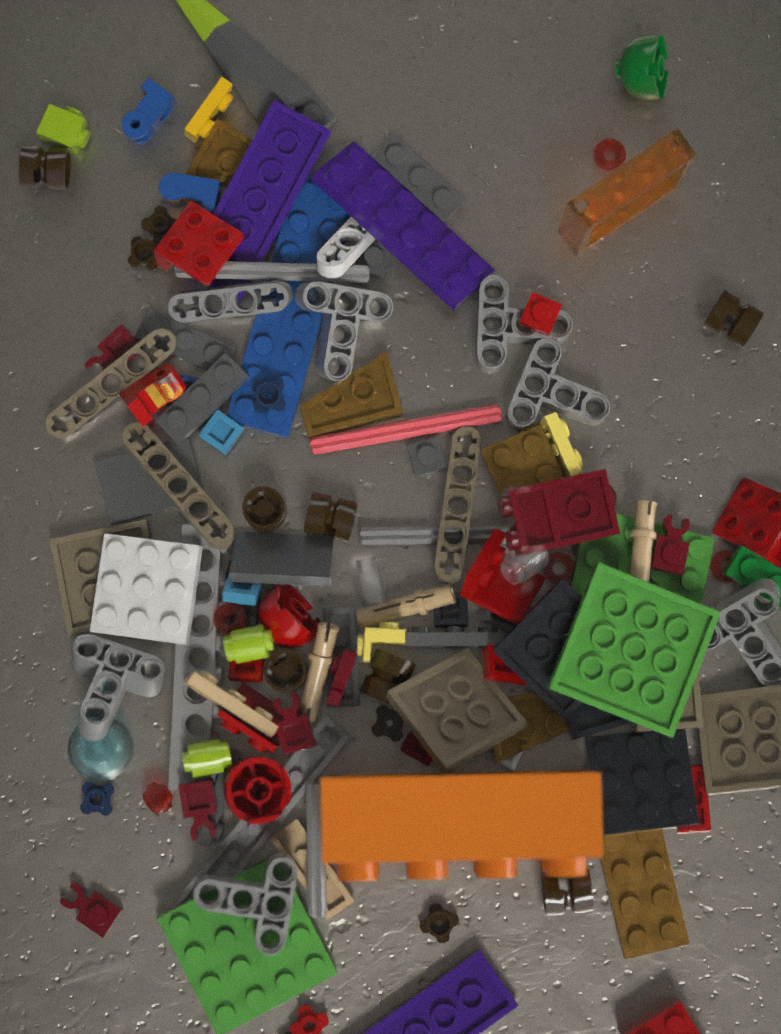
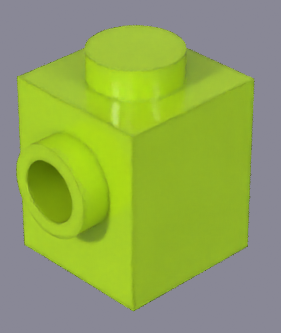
M49 104L36 133L42 142L54 147L69 148L70 153L77 156L80 147H86L91 131L88 130L89 125L83 117L84 114L79 110L66 106L64 110Z

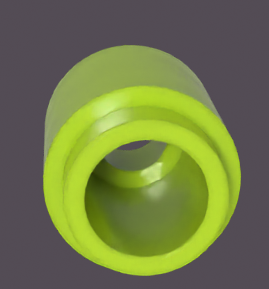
M263 625L232 630L231 634L223 636L228 662L236 661L238 664L269 658V650H274L271 630L265 631Z
M219 739L188 744V751L182 752L185 772L192 771L193 778L225 772V768L232 767L228 741L219 742Z

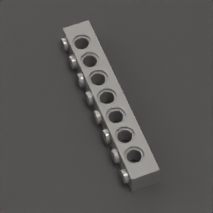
M182 524L181 543L199 545L203 547L202 551L212 552L213 562L207 568H200L197 586L201 583L209 584L212 593L205 601H199L195 598L189 645H175L168 790H179V783L213 778V783L216 785L218 773L193 778L192 771L185 772L182 752L188 751V744L215 739L220 740V733L214 731V719L220 718L216 714L221 708L205 697L198 701L194 700L190 696V688L183 683L190 672L199 674L203 670L218 680L216 685H222L223 665H217L218 652H221L222 632H219V619L224 618L225 602L221 599V586L225 585L228 567L222 566L223 553L228 554L229 547L221 550L210 547L191 524ZM210 525L214 533L213 539L217 536L221 539L226 537L224 529L219 530L215 525ZM199 616H207L210 621L208 631L203 634H197L193 629V622ZM199 648L205 649L208 653V661L202 667L194 666L191 661L192 653ZM195 714L201 715L205 720V727L198 734L191 732L188 728V720Z

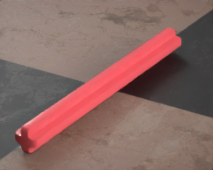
M498 404L313 436L310 438V446L313 454H323L452 431L463 426L475 427L497 423L502 420V413Z

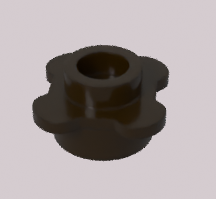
M159 205L155 207L154 213L149 218L142 219L141 227L144 231H149L153 236L154 242L159 244L177 219L172 218L167 213L165 206ZM159 222H162L163 227L160 228L157 226V224Z
M140 236L134 237L131 240V256L128 257L129 265L132 268L142 266L147 267L150 271L156 270L158 267L156 265L154 249L158 244L154 240L151 241ZM147 251L148 255L143 256L142 252Z
M379 706L376 709V714L378 715L376 724L371 728L373 735L376 737L384 735L390 737L395 742L401 740L403 737L402 727L404 721L396 711L389 709L388 706ZM392 720L393 725L387 726L386 722Z
M434 903L429 907L430 913L426 920L421 921L420 930L424 934L430 933L436 937L439 943H446L450 939L449 933L452 928L458 925L459 918L456 913H448L442 909L441 904ZM441 920L443 924L442 926H437L436 922Z

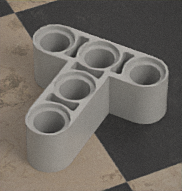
M490 275L484 278L478 293L477 366L480 370L489 374L501 370L506 359L507 343L535 344L542 338H552L559 344L563 343L572 331L573 321L571 316L567 312L560 310L556 320L561 321L565 325L566 331L562 334L551 332L549 336H546L535 330L529 333L520 332L516 327V322L521 319L525 308H508L509 288L507 282L501 276ZM489 286H496L502 291V296L493 300L488 298L484 291ZM487 318H496L501 323V328L491 332L484 327L483 322ZM489 349L495 350L500 355V360L495 364L485 362L482 358L484 351Z
M317 281L303 282L295 291V301L301 309L323 313L315 363L318 375L323 379L331 381L347 379L353 367L360 320L376 322L387 320L393 312L391 298L382 292ZM312 287L319 294L318 301L314 305H311L307 300V293ZM342 293L348 295L350 302L345 310H342L338 304L339 296ZM374 298L380 303V310L376 315H373L369 310L370 302ZM340 325L344 329V338L341 342L337 343L333 337V331ZM335 357L339 362V370L336 374L332 375L328 370V364Z
M542 338L533 346L508 407L506 419L511 428L521 431L533 425L542 406L586 425L595 426L601 424L609 414L610 402L602 393L555 375L554 373L562 354L561 346L552 338ZM541 348H549L553 351L555 358L551 362H543L539 359L537 351ZM535 377L541 381L543 387L538 392H531L526 388L525 381L528 378ZM558 390H567L571 393L573 400L569 404H561L557 401L555 393ZM589 402L599 403L603 410L602 415L598 417L589 415L586 411V404ZM517 407L526 408L530 412V419L526 422L515 420L512 413L513 410Z
M762 578L711 607L721 612L715 627L717 633L712 635L707 650L714 649L731 639L756 677L765 686L781 685V670L771 672L765 668V665L769 663H775L781 667V646L763 621L777 611L780 600L778 584L771 579ZM767 593L773 600L763 603L756 598V595ZM737 609L744 613V617L734 619L728 612ZM756 636L763 643L758 646L751 645L746 639Z
M91 634L80 635L73 642L72 669L81 676L93 679L81 705L79 732L83 738L89 741H98L103 739L109 732L126 691L143 697H154L161 692L165 664L155 655ZM82 654H91L92 656L85 657ZM114 664H121V665H123L124 667H115V666H113V665H114ZM149 674V675H153V676H155V677H154V678H147V677H145V676H143V675ZM101 691H110L112 694H103ZM89 718H98V719H100L101 721H99V722H92V721H90V720H88V719H89Z
M277 852L267 860L262 883L211 874L203 875L195 881L193 886L194 900L201 909L256 918L254 940L257 949L263 954L274 955L283 949L286 942L298 869L294 859L289 854ZM279 862H286L291 866L289 874L283 878L272 874L273 867ZM207 884H211L218 889V894L214 899L205 900L199 895L200 889ZM239 890H246L252 897L248 904L237 905L233 902L234 894ZM278 895L285 899L284 906L280 910L272 911L266 907L267 900L272 896ZM267 929H273L279 933L278 939L272 944H265L260 940L261 934Z

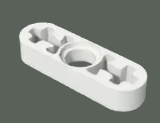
M350 217L318 251V273L326 278L342 276L373 243L375 238L363 227L361 232V225ZM345 240H351L356 242L357 244L354 246H345L341 244V242Z

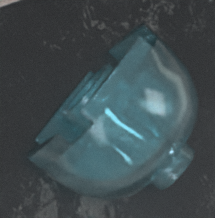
M89 718V719H88V720H90V721H92V722H99V721H101V720L98 719V718ZM114 718L109 732L103 739L89 741L83 738L79 732V725H77L69 737L67 749L71 765L78 774L88 780L104 782L115 779L128 769L133 760L135 745L131 733L128 731L129 729L124 723Z

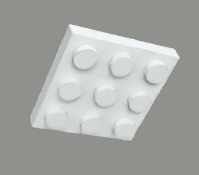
M104 533L90 632L189 645L203 547Z

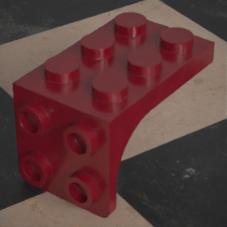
M606 469L515 488L514 486H509L501 492L502 496H500V499H497L500 516L502 519L507 518L509 526L508 531L505 532L506 544L509 551L514 550L515 557L621 534Z

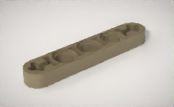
M164 327L148 334L54 409L46 418L45 424L48 433L55 438H65L76 431L120 396L119 393L169 357L176 350L178 344L175 333ZM157 334L161 337L167 335L170 338V341L167 343L170 349L166 351L164 348H160L153 355L158 360L153 362L150 354L141 346L146 343L147 348L150 349L157 343L155 338ZM132 354H141L145 358L146 366L143 371L134 372L129 368L128 358ZM114 374L119 377L121 385L118 391L109 392L103 387L102 381L105 375ZM89 394L94 398L95 408L91 412H84L79 409L77 400L80 395ZM70 404L73 412L82 420L77 422L76 417H73L66 423L67 431L63 428L56 430L53 426L57 422L54 416L57 415L59 418H63L70 412L66 408Z
M139 422L128 424L122 432V440L126 450L210 547L217 550L229 547L235 537L234 528L230 520L147 425L142 427ZM132 434L142 435L144 443L148 447L145 452L137 441L132 442ZM157 454L165 456L167 462L164 467L153 469L149 466L148 462L152 456ZM175 478H182L187 481V487L184 491L175 493L169 489L170 482ZM201 501L207 504L208 510L203 516L196 517L190 514L189 509L193 503ZM211 519H213V523L219 530L226 528L225 538L221 539L219 536L214 539L212 538L214 536L213 529L208 524Z
M463 426L457 429L452 438L434 563V573L437 579L446 584L457 582L462 577L465 565L482 443L480 433L470 426ZM464 436H470L471 442L476 443L470 444L468 458L461 457L463 444L457 442L463 441ZM458 466H466L471 470L472 475L469 480L459 481L453 475L454 469ZM454 497H462L467 502V508L460 513L453 512L449 508V501ZM450 528H457L462 532L463 539L457 544H450L445 540L444 533ZM441 549L454 552L453 566L457 567L458 570H453L451 575H446L445 569L440 568V565H446L448 552H441Z

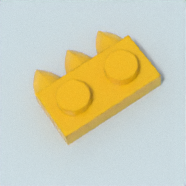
M224 77L220 78L185 127V137L196 143L200 136L205 139L215 125V122L212 121L219 110L225 112L234 98L231 95L233 85Z

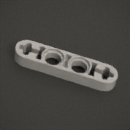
M283 280L185 290L178 292L169 300L168 312L178 322L278 312L291 303L293 292L289 284ZM274 288L277 289L278 293H283L284 295L279 303H277L276 298H268L262 302V296L269 295L274 291ZM240 291H247L253 296L254 303L252 307L245 308L239 304L238 294ZM212 294L220 297L223 303L220 311H213L208 307L207 298L209 295ZM182 299L184 304H194L199 300V307L186 311V314L183 309H178L177 304L182 302Z

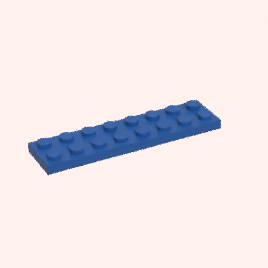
M309 177L281 227L272 263L317 264L318 251L351 217ZM285 281L293 292L291 303L281 311L256 314L240 367L250 378L232 395L227 416L241 426L289 439L323 318V313L301 309L295 301L296 288L301 283L310 281ZM312 287L307 293V300L311 305H314L318 301L319 294ZM274 288L272 293L262 296V302L268 298H276L277 303H279L284 295L283 293H278L277 289ZM275 379L281 380L285 386L282 391L283 400L286 402L284 410L278 412L272 409L266 410L264 413H258L254 409L256 397L252 390L253 384L256 381L273 382ZM268 393L266 398L271 399L272 394Z

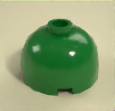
M655 34L638 36L626 45L621 58L616 59L615 75L617 78H621L623 87L630 95L644 100H656L665 97L669 70L664 71V60H669L664 36Z

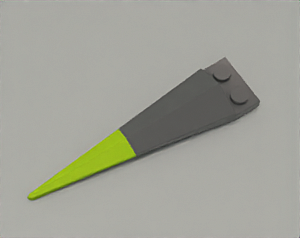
M175 0L228 80L233 84L232 86L259 127L273 100L327 129L337 121L336 116L315 95L311 88L207 0Z

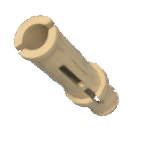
M637 500L635 503L634 530H630V537L633 538L629 575L649 583L653 540H656L657 532H654L657 502L651 501L649 503V501Z
M451 583L426 591L418 589L412 595L356 609V617L360 628L363 630L365 627L378 625L379 622L394 621L418 613L422 616L429 613V610L456 604V596Z
M327 622L318 623L314 648L310 649L308 659L311 661L299 711L297 712L298 716L305 715L308 708H310V722L318 720V712L329 665L333 664L335 658L332 652L339 627L330 623L328 635L325 636Z

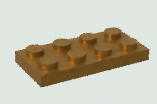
M663 831L603 837V858H600L624 959L690 944Z

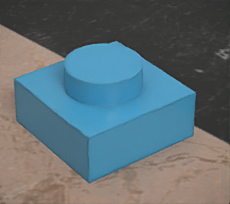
M217 409L198 436L226 456L245 429Z
M229 571L222 591L223 602L255 606L262 583L230 582Z

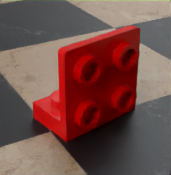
M190 201L154 249L156 265L165 272H168L172 266H175L205 286H209L244 239V234L193 201Z
M742 478L712 531L713 534L736 546L742 545L780 568L781 493L747 478Z
M495 528L468 570L460 596L517 624L525 616L542 587L545 577L505 557L507 551L503 547L505 533Z
M241 683L236 692L246 698L243 704L254 711L257 706L274 716L271 721L274 724L284 720L283 715L275 709L273 701L246 683ZM220 709L216 714L222 718L220 722L222 727L235 735L243 732L250 737L247 743L261 753H267L268 750L276 752L279 748L280 741L277 730L272 738H266L223 709Z

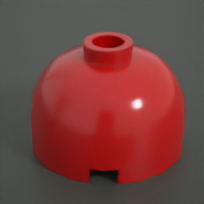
M275 584L263 596L257 608L259 625H263L265 631L271 630L273 641L276 645L288 649L302 647L316 637L317 626L320 620L319 617L315 620L312 619L308 611L312 610L313 607L291 585H285L282 588L281 584Z
M250 756L236 762L227 772L223 782V796L228 809L237 818L251 824H266L277 819L282 814L281 812L285 809L286 804H289L292 796V783L287 771L276 761L264 756Z

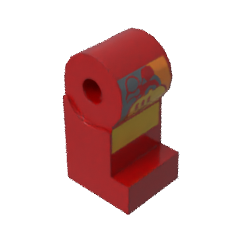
M164 364L147 373L119 393V395L141 426L144 427L153 420L151 416L184 393L186 384L172 364Z

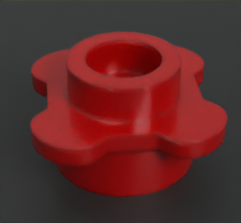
M303 1005L298 1009L299 1016L296 1022L291 1024L290 1032L291 1034H321L323 1027L329 1024V1018L325 1013L319 1014L317 1011L312 1010L309 1005ZM312 1022L313 1026L308 1028L306 1023Z

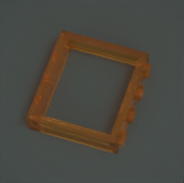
M676 128L566 204L558 233L576 257L680 187L697 156L696 152L680 130ZM584 200L588 208L580 213L575 205Z

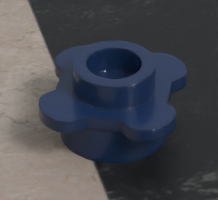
M275 379L273 382L256 381L252 386L256 397L254 409L258 413H264L266 410L272 409L278 412L284 410L286 407V402L282 396V391L285 387L284 383L279 379ZM268 393L272 394L271 399L266 398Z
M93 782L84 783L81 788L84 793L83 803L80 805L82 813L88 815L92 812H99L103 816L111 814L113 811V806L111 805L112 794L115 791L113 785L110 783L103 785H94ZM96 795L100 796L99 802L94 800Z

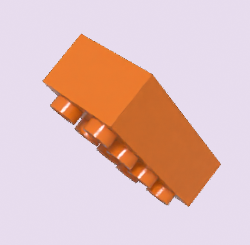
M592 770L455 772L446 774L325 775L321 778L322 863H337L338 881L379 880V862H406L407 879H447L448 861L473 860V873H476V878L518 877L517 859H540V870L545 872V876L549 877L586 876V858H603L601 772Z

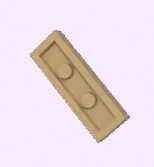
M203 670L199 674L196 672L189 673L183 684L264 737L272 738L278 728L277 725L271 722L274 716L258 706L255 711L243 704L246 698L231 688L226 693L216 686L218 680Z
M297 818L270 837L279 852L287 853L294 859L298 869L297 878L308 892L307 831ZM326 863L327 914L325 918L328 921L353 903L355 899L343 882L337 880V874L331 865Z

